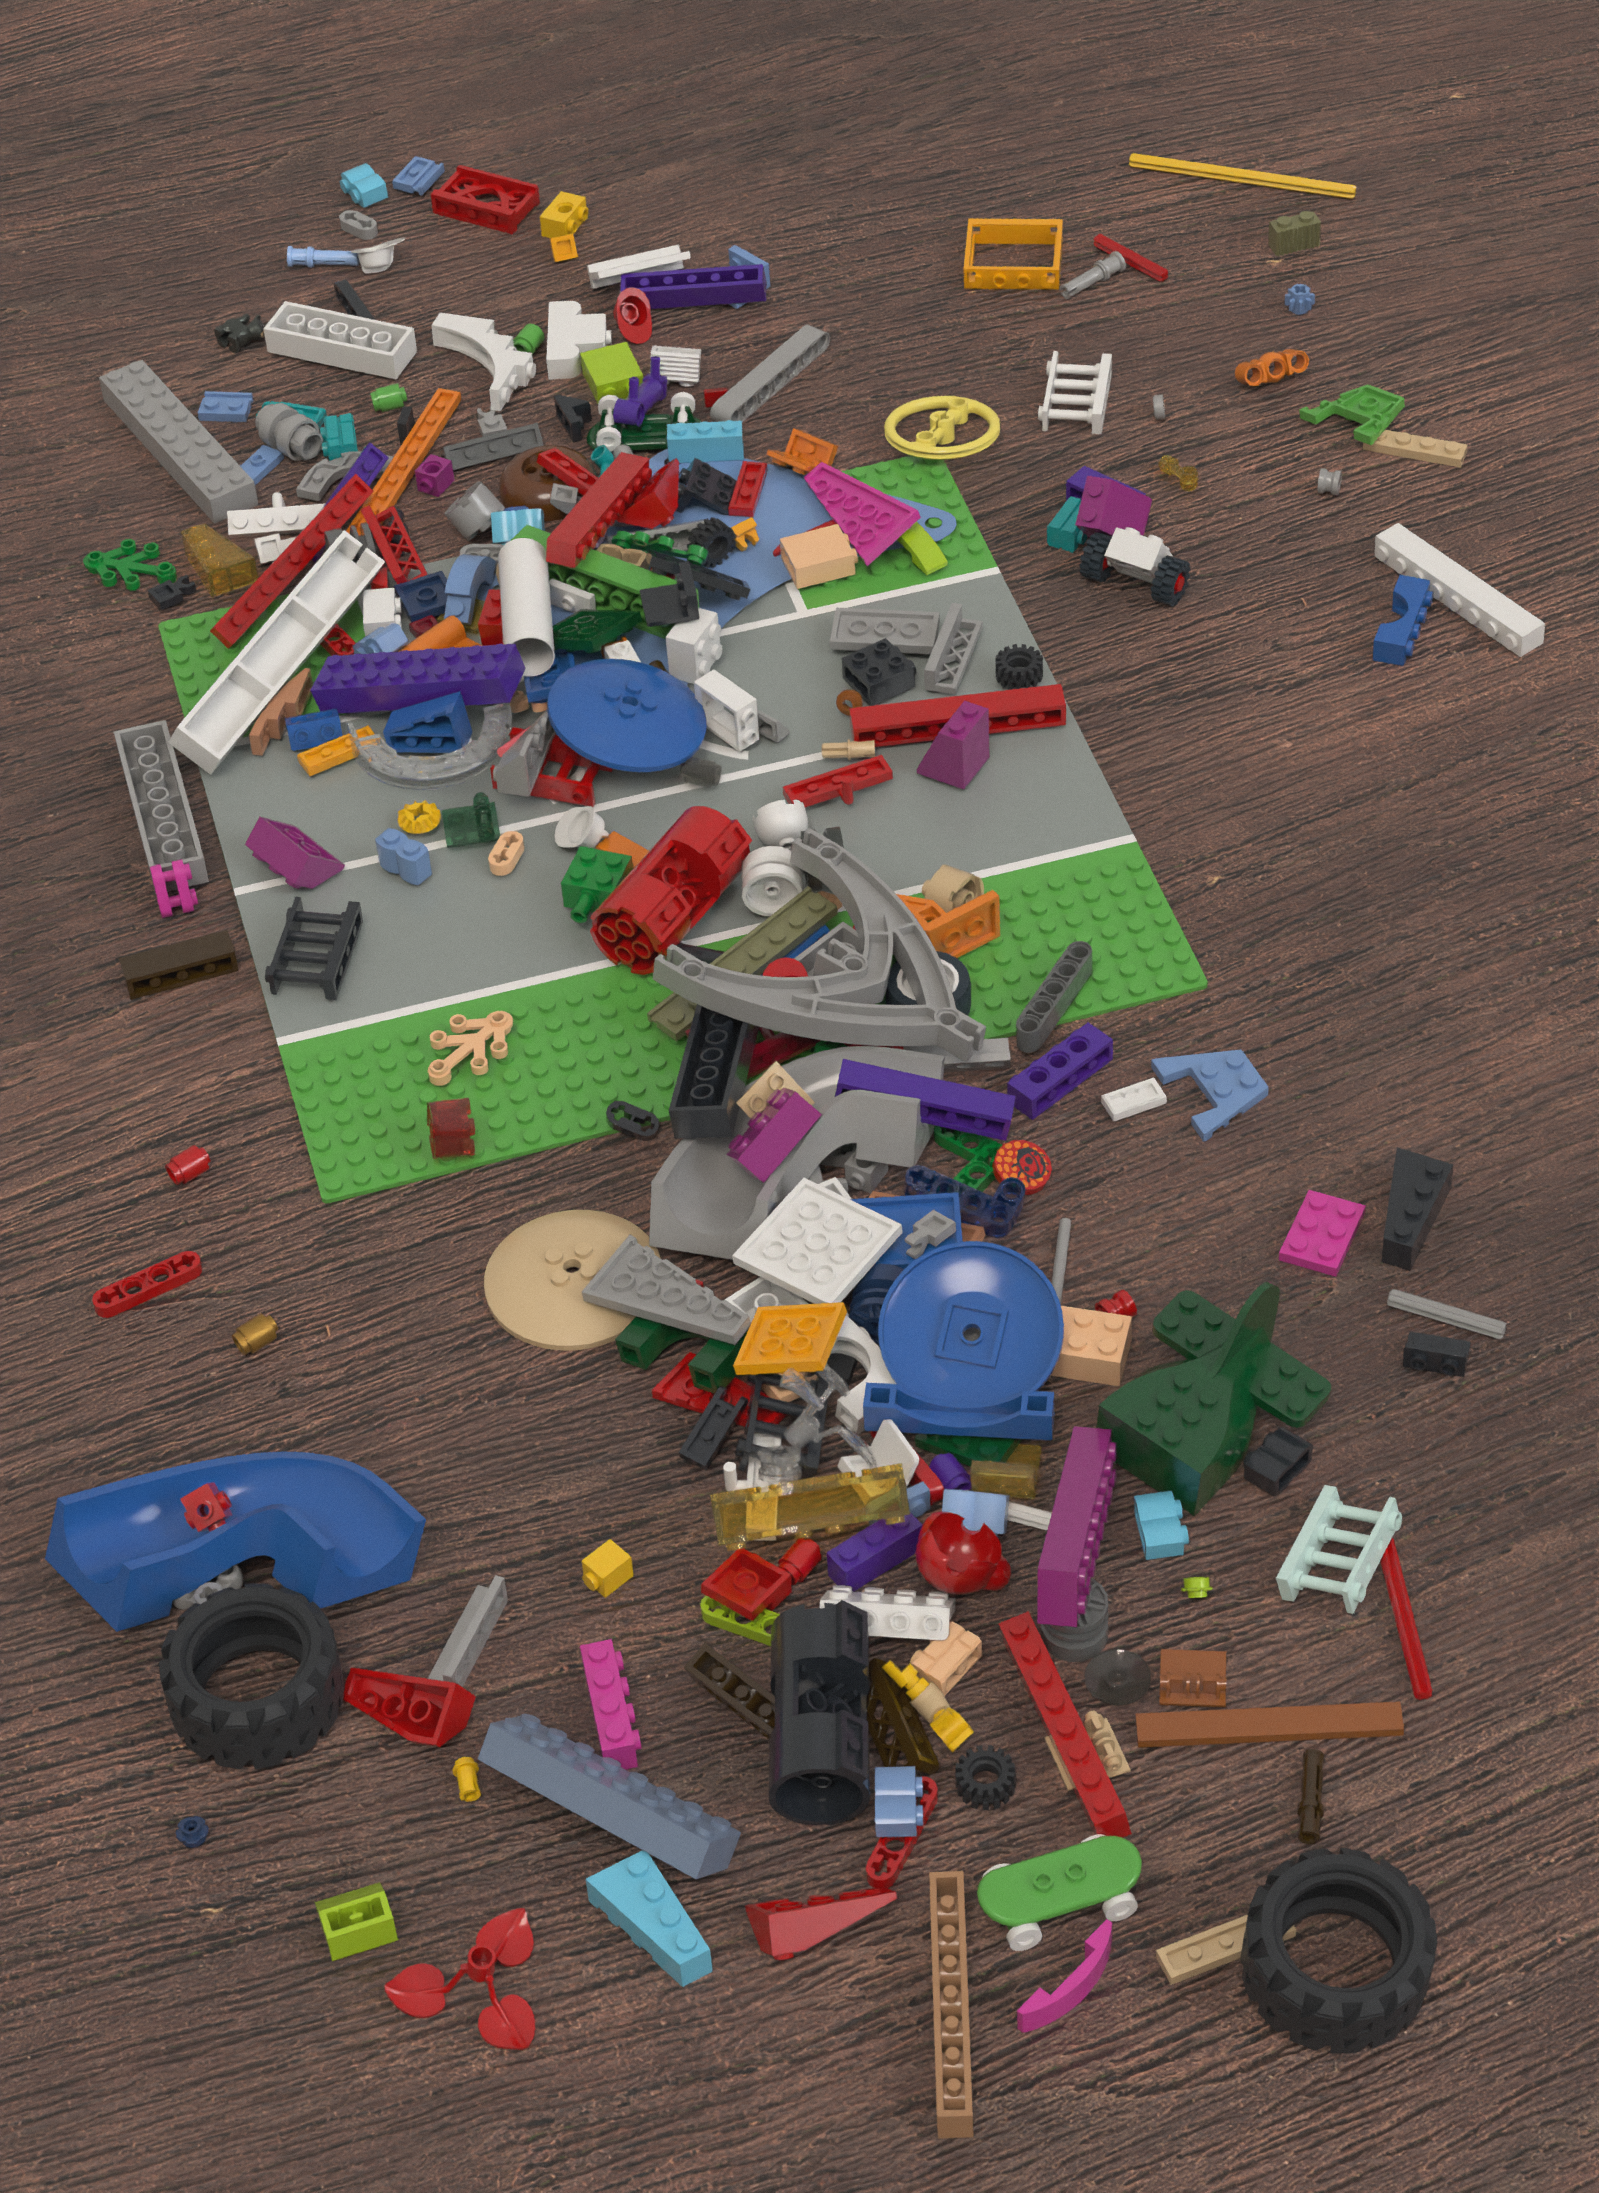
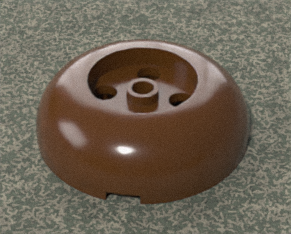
M544 445L528 449L515 456L504 468L499 481L501 502L505 508L526 506L529 509H542L544 511V521L564 519L568 514L552 505L550 500L553 483L564 486L568 485L536 462L538 454L552 448H557L597 477L595 468L584 455L568 447ZM577 492V496L583 497L579 492Z

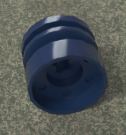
M874 1264L855 1285L852 1292L848 1317L858 1327H863L876 1344H879L878 1323L883 1301L895 1279L904 1270L891 1264Z

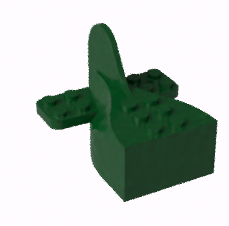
M1269 1281L1261 1284L1250 1295L1236 1319L1193 1291L1186 1290L1177 1294L1155 1317L1152 1332L1156 1338L1177 1351L1186 1360L1159 1364L1143 1371L1113 1392L1099 1405L1096 1428L1112 1429V1442H1117V1454L1114 1462L1156 1491H1172L1174 1500H1180L1182 1508L1193 1516L1205 1506L1242 1464L1250 1445L1257 1406L1285 1424L1299 1428L1304 1426L1330 1397L1331 1384L1326 1378L1271 1343L1280 1291L1278 1286Z

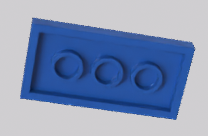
M566 649L555 650L554 662L546 672L532 677L524 676L529 703H544L548 701L549 692L556 679L568 669L576 666L573 652H566Z

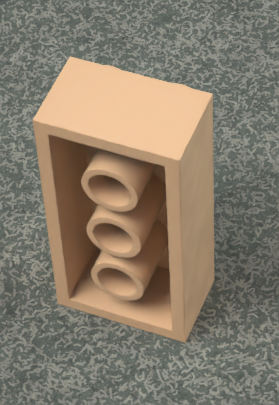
M1061 1306L1064 1321V1339L1059 1360L1050 1376L1120 1386L1132 1341V1316Z

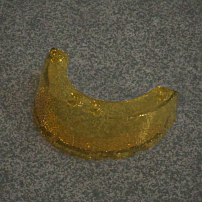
M903 1463L861 1470L862 1476L856 1477L855 1472L851 1471L771 1484L768 1486V1492H762L761 1486L710 1494L718 1546L726 1545L727 1551L746 1548L745 1541L793 1533L794 1539L813 1536L812 1530L825 1528V1533L829 1534L844 1531L845 1524L885 1519L886 1525L905 1522V1515H910Z

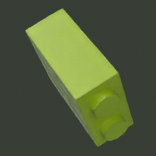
M627 342L580 353L582 373L597 404L602 397L607 395L626 399L629 396V378L637 377L639 385L643 382V373Z

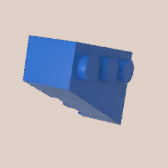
M461 691L392 711L383 731L389 752L464 753L473 733Z

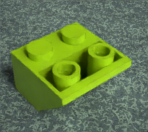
M380 1882L315 1902L332 1961L398 1941L394 1919Z

